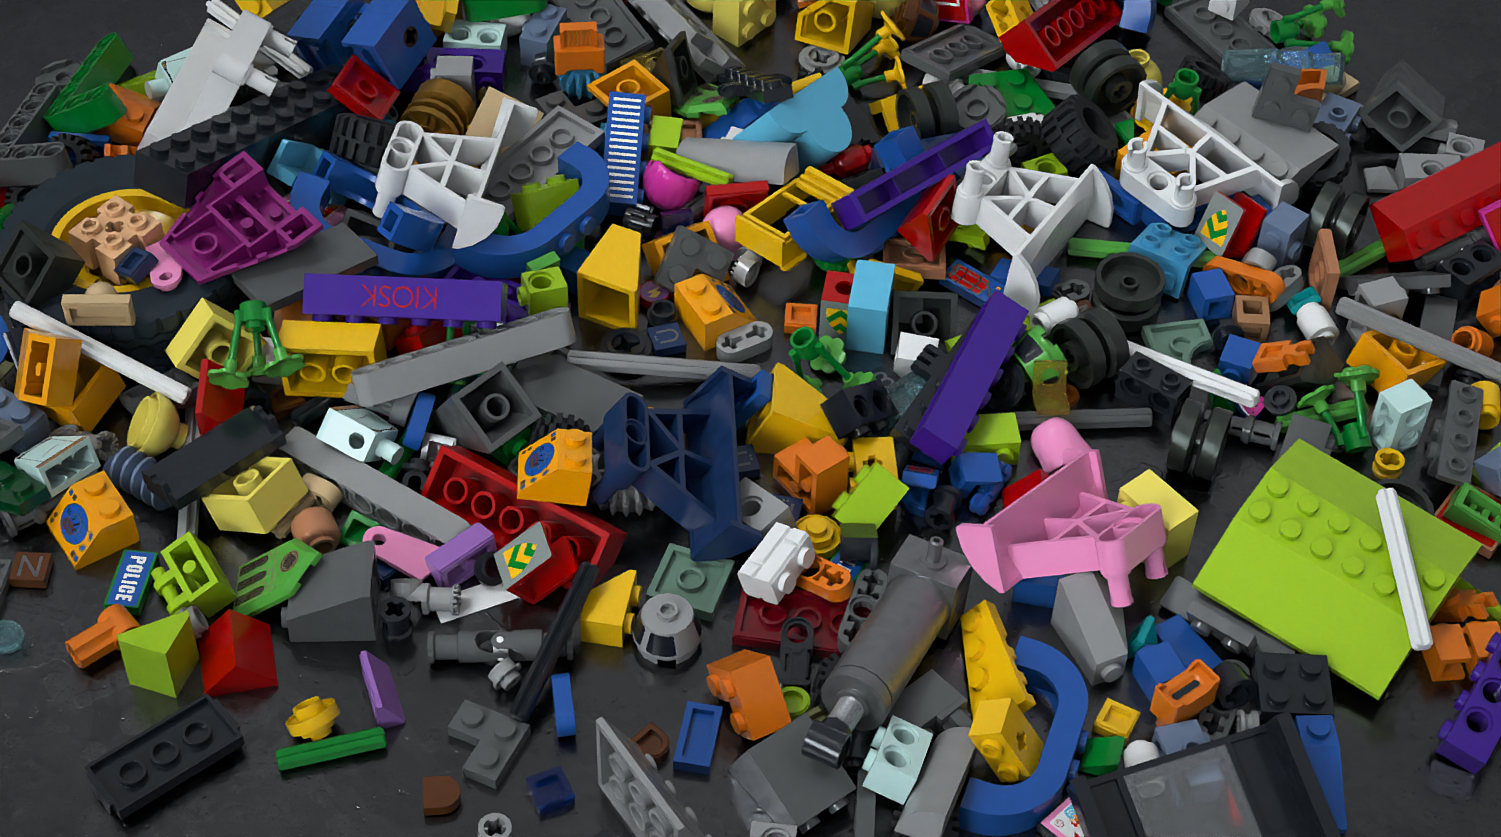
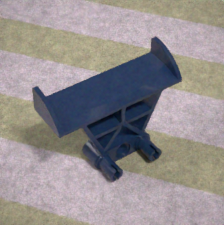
M721 365L683 402L684 409L648 408L646 402L639 395L632 392L626 393L605 413L604 423L592 432V447L597 451H604L605 473L590 488L591 498L596 503L604 505L618 490H626L632 485L689 532L690 556L694 562L715 561L733 557L748 551L763 540V532L742 523L734 399L752 387V379ZM683 433H685V449H684Z

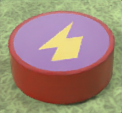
M653 280L646 281L640 286V304L646 309H649L656 300L666 299L670 301V292L653 284Z

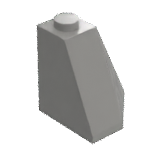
M1098 571L1075 573L1058 580L1051 619L1052 626L1092 686L1102 682H1112L1123 675L1128 656L1123 607L1116 608L1111 606L1107 578L1101 577Z

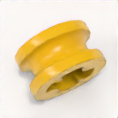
M1382 448L1375 454L1372 463L1373 474L1379 479H1398L1402 474L1405 458L1399 451L1393 448Z

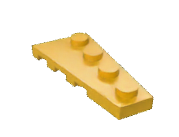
M983 600L960 616L972 721L979 701L1012 698L1022 713L1036 705L1033 695L1026 691L1025 685L1027 681L1024 673L1019 671L1014 660L1017 657L1014 649L1007 645L1005 640L1007 633L995 604Z

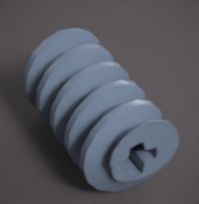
M127 445L107 460L103 470L114 486L121 488L128 494H132L138 500L153 506L158 511H163L170 507L148 490L147 484L144 483L141 472L157 463V460L153 457H147L144 452L137 451L132 445Z

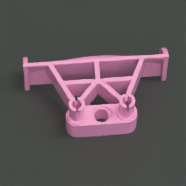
M1099 449L1064 450L1062 458L1065 466L984 524L961 523L956 527L962 551L970 565L988 585L999 593H1005L1019 581L1026 578L1100 570V573L1108 581L1111 606L1119 608L1129 606L1134 602L1128 574L1143 560L1146 578L1158 579L1168 574L1163 551L1167 538L1161 506L1151 503L1133 508L1108 500Z

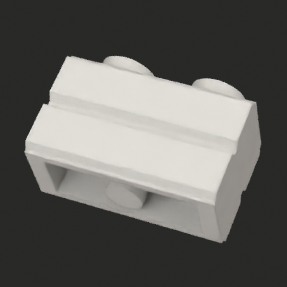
M776 522L737 573L744 592L758 599L763 598L764 601L775 605L781 601L785 594H790L796 585L798 576L804 568L808 569L814 562L816 552L810 536L805 531L796 528L791 529L787 525Z

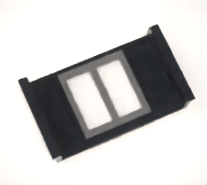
M1290 711L1276 715L1264 725L1087 780L1084 775L1071 779L1069 781L1070 785L1066 788L1084 837H1341Z

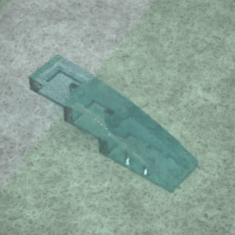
M1278 48L1224 50L1221 72L1228 74L1232 81L1251 80L1263 82L1273 61L1300 69L1327 70L1325 85H1342L1346 56L1342 53L1313 54L1310 51H1280Z

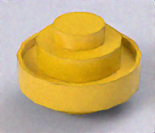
M815 514L802 517L796 522L797 528L807 532L810 536L816 552L815 555L827 560L839 549L840 527L834 520L827 516Z
M319 696L311 697L292 709L294 714L286 721L285 725L293 737L301 736L303 739L311 738L312 741L320 740L332 732L331 726L334 725L335 718L339 715L340 709L333 698L321 700Z

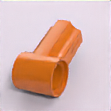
M114 604L103 610L95 625L66 641V649L75 664L83 669L113 650H120L116 635L141 627V625L123 605Z

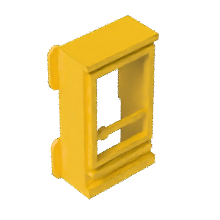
M809 166L805 169L804 174H801L798 178L777 190L746 211L742 216L739 214L735 216V241L780 266L782 271H790L807 258V253L795 242L789 231L784 234L770 225L786 215V212L795 205L807 204L803 200L812 195L819 200H824L835 222L843 228L831 203L851 193L854 189Z

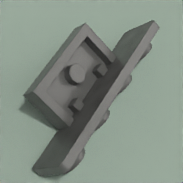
M1452 380L1450 383L1446 408L1440 418L1435 417L1429 428L1428 436L1433 437V439L1430 441L1425 453V460L1429 461L1427 475L1460 487L1465 482L1471 483L1484 392L1481 388L1456 380Z
M1180 576L1175 577L1160 601L1161 607L1175 615L1180 614L1185 621L1191 623L1190 627L1206 637L1209 634L1221 641L1223 647L1237 655L1241 652L1253 659L1254 652L1297 653L1295 649L1192 587L1193 583Z

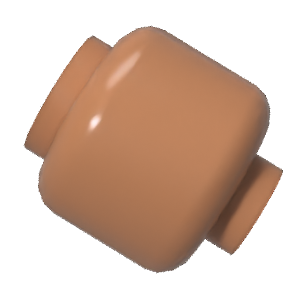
M305 508L295 516L291 523L293 538H298L322 555L334 551L340 543V530L332 512L326 508Z

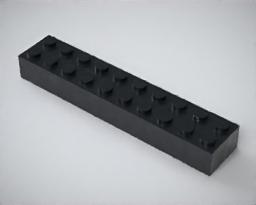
M327 65L323 69L309 73L307 76L291 81L280 88L273 89L270 97L264 94L253 98L246 103L234 106L228 111L214 115L210 119L194 124L185 130L173 133L167 138L137 150L133 186L186 209L196 203L195 197L200 191L204 192L214 180L213 175L218 168L243 151L266 170L269 168L283 139L309 143L314 146L331 139L337 114H355L327 92L342 68L337 65Z

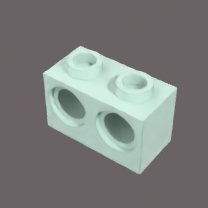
M455 20L451 33L445 32L443 39V48L505 50L506 55L508 47L506 24Z
M1412 378L1379 393L1368 429L1371 442L1379 450L1382 448H1393L1402 452L1419 443L1433 400Z
M892 715L887 727L879 726L872 740L871 746L876 748V750L870 748L863 763L862 769L868 772L862 786L904 805L918 778L933 733Z

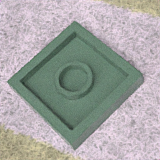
M669 543L646 592V602L658 594H676L689 602L700 619L712 622L734 573L735 561L725 558L715 561L694 562L691 560L690 548Z

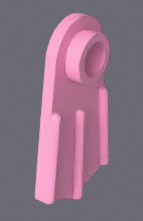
M159 242L146 246V251L152 253L159 260L150 271L152 285L161 291L174 290L182 280L183 268L160 247Z
M382 526L372 527L365 532L363 542L371 540L384 542L383 545H375L376 556L389 566L410 578L420 579L422 582L432 575L426 564L425 557L438 549L439 546Z

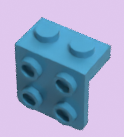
M1158 222L1149 224L1130 244L1128 252L1147 256L1158 263L1165 274L1164 294L1179 299L1183 294L1190 268L1206 252L1207 245L1201 242L1200 238L1195 235L1180 233L1173 230L1168 224Z

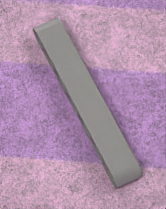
M567 307L555 308L499 325L496 329H485L355 369L351 372V377L359 406H374L488 371L502 361L507 365L571 345L577 341L570 309Z
M294 427L285 435L287 444L271 453L272 457L291 458L301 477L306 473H311L333 483L343 495L342 503L388 529L441 547L471 527L466 520L371 466L319 440L314 434L301 427Z

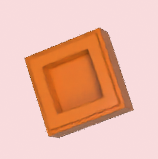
M786 303L784 333L793 334L798 328L807 326L816 334L818 305Z

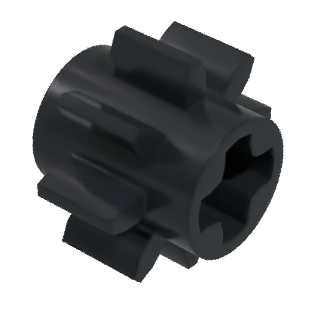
M637 202L635 208H627L623 217L622 227L641 233V241L645 242L647 236L652 238L655 236L659 227L660 217L653 214L655 207Z

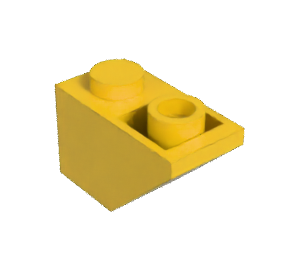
M628 570L590 591L580 616L581 641L623 647L626 634H632L635 621V613H632L633 606L639 607L642 596V586L637 585L636 570Z

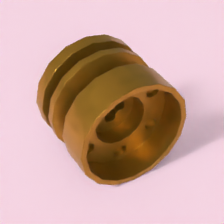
M441 78L429 79L421 84L399 122H415L423 128L424 132L464 135L467 131V125L471 124L476 114L475 104L471 96L454 82Z

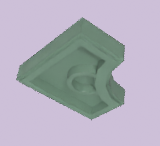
M1203 318L1142 326L1141 330L1146 348L1191 364L1192 358L1198 353L1211 349L1213 343Z

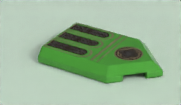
M705 83L697 87L684 105L676 106L671 104V111L688 119L700 118V112H703V114H715L716 116L727 115L731 110L730 105H736L740 101V97H722L717 92L718 86Z
M295 538L241 565L236 586L238 598L234 600L233 610L253 617L293 597L302 585L298 582L310 564L314 567L322 558V554L298 538Z

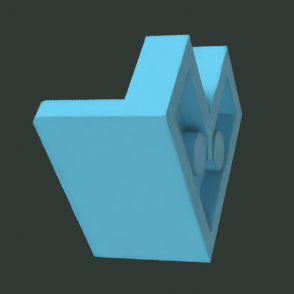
M283 139L267 173L293 187L300 171L312 175L323 150L309 143ZM330 190L329 203L345 205L348 197Z
M857 260L848 304L846 349L877 354L884 353L889 308L894 286L895 264Z

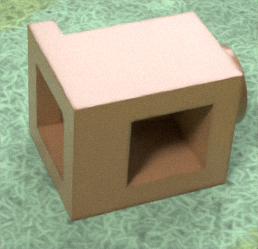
M1236 295L1232 309L1233 323L1241 326L1246 339L1261 344L1266 342L1270 328L1268 297Z

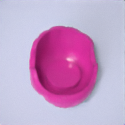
M650 160L642 176V187L649 202L655 207L667 211L684 207L695 197L701 185L700 180L687 179L675 174L673 170L667 169L659 160L654 163L653 160Z

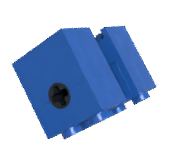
M313 0L303 14L297 17V22L287 33V37L298 41L295 49L301 59L313 67V73L325 68L327 65H337L343 68L351 56L355 55L397 89L403 87L437 40L430 28V24L425 20L415 0H372L370 4L364 3L363 0Z

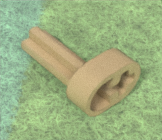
M306 473L302 479L309 491L298 501V506L288 511L278 522L277 527L271 532L280 540L286 538L291 532V523L295 516L303 509L311 506L323 507L333 512L343 499L341 491L333 483L314 474Z

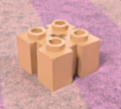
M115 195L97 209L98 217H86L68 231L73 249L85 261L86 266L93 270L100 266L104 277L121 286L128 281L120 278L114 272L117 265L133 247L146 251V246L161 241L164 237V232L160 221L143 211L135 213L133 205Z

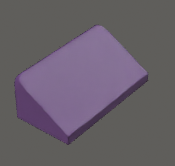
M475 523L427 555L425 561L437 586L453 587L454 584H461L475 575L474 563L476 559L485 552H497L495 536L481 523Z
M361 651L359 657L362 675L377 725L385 729L404 724L406 718L389 666L368 651Z

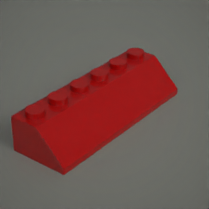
M1051 0L998 38L1002 42L1005 52L1015 62L1054 72L1120 22L1123 11L1115 0Z
M1501 141L1369 205L1389 263L1414 260L1483 225L1477 211L1501 199Z
M441 445L420 495L463 518L471 526L475 523H481L494 534L497 551L537 522H541L545 526L551 544L562 536L569 538L578 566L582 562H589L598 567L599 575L592 589L614 565L626 538V532L575 505L517 499V475L462 446ZM574 577L561 586L569 589Z

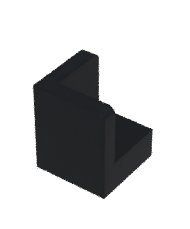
M840 523V561H868L870 570H877L878 535L876 525Z

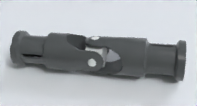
M573 628L559 657H566L567 660H573ZM522 629L512 632L505 630L459 631L458 634L436 635L434 631H429L427 641L428 663L434 664L436 660L458 659L459 663L500 662L507 657L515 661H534L547 632H544L542 629ZM491 640L493 653L485 652L479 649V646Z

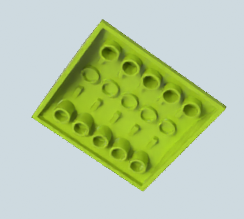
M1299 438L1273 464L1237 512L1196 577L1192 587L1301 654L1327 655L1329 671L1378 701L1413 650L1376 500L1378 490L1385 487ZM1398 496L1430 625L1483 544Z

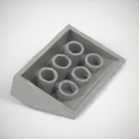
M1245 81L1208 102L1194 115L1225 136L1244 154L1279 181L1291 179L1298 184L1299 188L1339 149L1337 143L1313 127L1309 132L1252 117V108L1259 90Z
M600 717L596 719L598 785L636 837H712L710 834L705 835L699 828L697 817L692 809L688 806L684 808L678 800V794L673 784L669 780L664 781L659 775L657 765L652 756L648 753L644 755L634 741L605 718Z

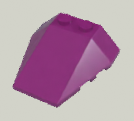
M243 151L218 168L213 175L214 180L204 192L200 191L193 207L187 214L182 213L159 244L167 254L201 285L298 248L323 230L324 227L303 206L295 210L268 184L264 169Z

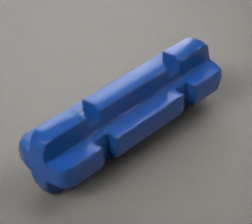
M999 461L1003 481L1000 485H981L977 490L979 493L974 494L970 500L969 509L972 513H977L979 516L986 514L990 508L989 504L995 501L1004 487L1003 483H1006L1012 475V466L1010 464Z

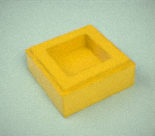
M1107 698L1093 723L1092 732L1104 737H1126L1124 746H1126L1140 719L1141 712Z

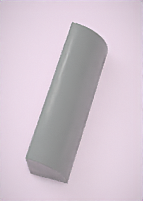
M686 137L676 151L678 155L732 174L734 176L733 182L767 180L768 184L785 185L799 173L797 143ZM674 171V173L679 176L685 177L687 179H694L692 177Z
M969 727L950 728L936 737L894 831L910 837H942L977 751L976 746L968 737Z

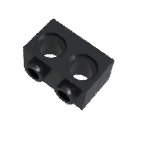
M1481 238L1471 245H1465L1452 257L1444 258L1437 265L1435 272L1451 274V287H1441L1440 292L1448 298L1457 299V305L1460 308L1480 296L1482 291L1492 288L1500 279L1501 252Z
M1136 351L1119 370L1115 397L1136 408H1151L1154 418L1171 426L1180 416L1183 404L1190 396L1193 380Z
M881 379L844 388L820 404L838 440L852 436L853 440H856L870 432L873 435L888 428L890 426L888 421L899 414Z

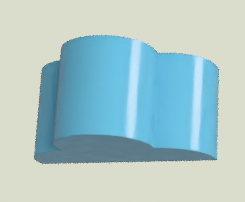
M838 66L794 94V98L783 101L733 137V140L797 143L799 173L794 177L804 174L805 169L809 166L818 169L845 150L852 139L850 121L841 108L848 98V86Z

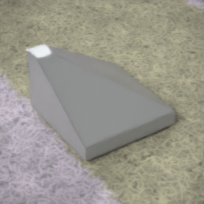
M1443 118L1439 125L1423 137L1447 142L1449 132L1456 134L1457 121Z

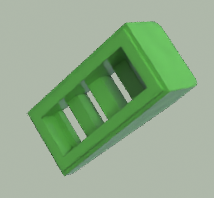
M1465 482L1452 495L1442 516L1460 526L1501 543V528L1499 527L1501 524V505ZM1489 516L1494 518L1492 522L1488 520Z

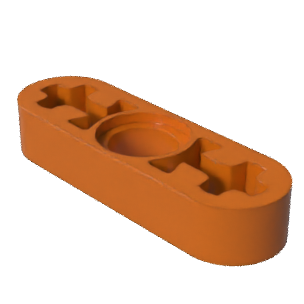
M1214 256L1202 268V271L1221 268L1234 293L1268 297L1269 303H1274L1286 290L1285 283L1278 274L1222 256ZM1240 276H1242L1247 281V283L1244 282Z
M815 555L813 564L808 569L804 568L796 579L797 586L831 602H842L851 597L854 588L851 574L846 568L818 555ZM809 569H820L818 573H816L813 576H803V574Z

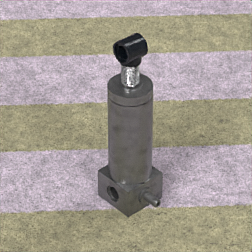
M909 534L891 561L886 590L821 689L822 701L830 715L822 721L815 720L810 726L802 746L803 756L838 770L848 754L853 729L866 731L874 730L881 726L935 638L939 637L944 640L948 638L964 612L973 568L965 555L944 548L942 538L934 536L929 541Z

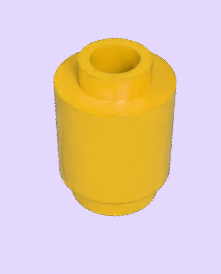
M1490 381L1476 382L1472 386L1481 388L1484 391L1478 429H1492L1499 424L1501 419L1500 388L1497 384Z

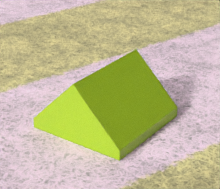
M188 610L116 635L130 684L177 698L200 660Z

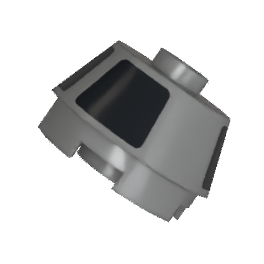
M665 593L650 598L644 604L634 621L632 634L637 649L644 658L655 664H658L657 660H676V664H679L689 659L695 653L701 641L703 629L699 617L685 598L676 594Z

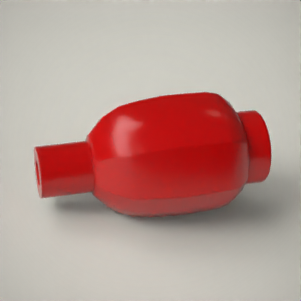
M854 144L833 157L830 163L820 166V171L828 176L835 174L842 178L864 172L868 168L869 163H871L872 149L869 145Z

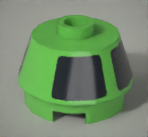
M1039 325L1025 330L1019 340L1012 344L1015 347V351L1009 359L1024 368L1023 375L1028 380L1025 384L1032 390L1061 383V378L1069 374L1066 370V367L1069 365L1057 344L1053 346L1047 338L1044 339L1042 337L1046 334V331Z

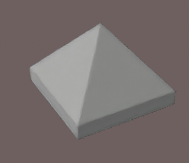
M1387 166L1364 168L1363 172L1368 192L1395 193L1399 190L1394 169Z
M425 432L420 459L430 461V467H432L441 445L456 446L458 438Z

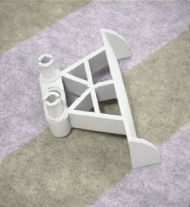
M246 9L243 10L233 30L208 18L147 128L137 150L227 111L240 85L243 86L244 83L270 97L278 79L254 68L252 62L259 48H263L264 45L289 59L298 41H294L273 29L272 23Z
M1148 79L1139 83L1135 119L1140 122L1143 118H1146L1154 125L1148 141L1143 142V147V138L1135 137L1128 142V154L1122 159L1119 181L1120 185L1127 192L1175 227L1190 225L1194 219L1195 208L1209 203L1215 191H1220L1226 196L1245 191L1250 196L1260 194L1272 210L1282 201L1292 205L1297 200L1299 187L1295 181L1291 179L1279 181L1225 136L1163 96V87L1156 80ZM1187 170V173H1181L1176 178L1168 173ZM1196 178L1203 183L1196 185Z
M504 97L491 138L424 132L423 128L415 122H398L382 157L375 187L378 194L372 210L373 214L376 217L382 218L389 202L395 203L396 197L404 194L457 228L452 248L460 249L472 246L486 239L497 228L505 211L503 205L483 199L501 148L508 147L521 140L531 129L537 117L538 109ZM469 165H478L481 166V168L478 169ZM454 192H457V193H460V194H463V195L468 196V197H467V200H465L464 198L460 197L459 195H457V194L454 193Z
M999 131L993 136L991 152L982 161L972 160L967 163L964 180L956 189L951 218L962 225H973L976 223L1013 256L1003 294L1029 311L1027 315L1031 317L1040 304V293L1036 278L1045 266L1049 265L1086 219L1105 228L1111 225L1114 210L1112 193L1105 177L1094 164H1091L1079 178L1011 167L1008 157L1014 138L1008 132ZM1046 202L1056 203V205L1053 206V205L1048 204V203H1046ZM1025 224L1035 230L1029 235L1021 226Z

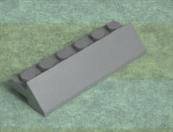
M627 0L668 43L680 31H686L694 70L706 83L712 84L717 82L716 74L725 73L724 68L731 66L746 67L681 0Z

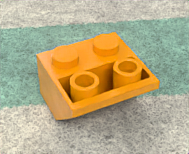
M24 328L14 395L17 399L43 406H72L82 339Z

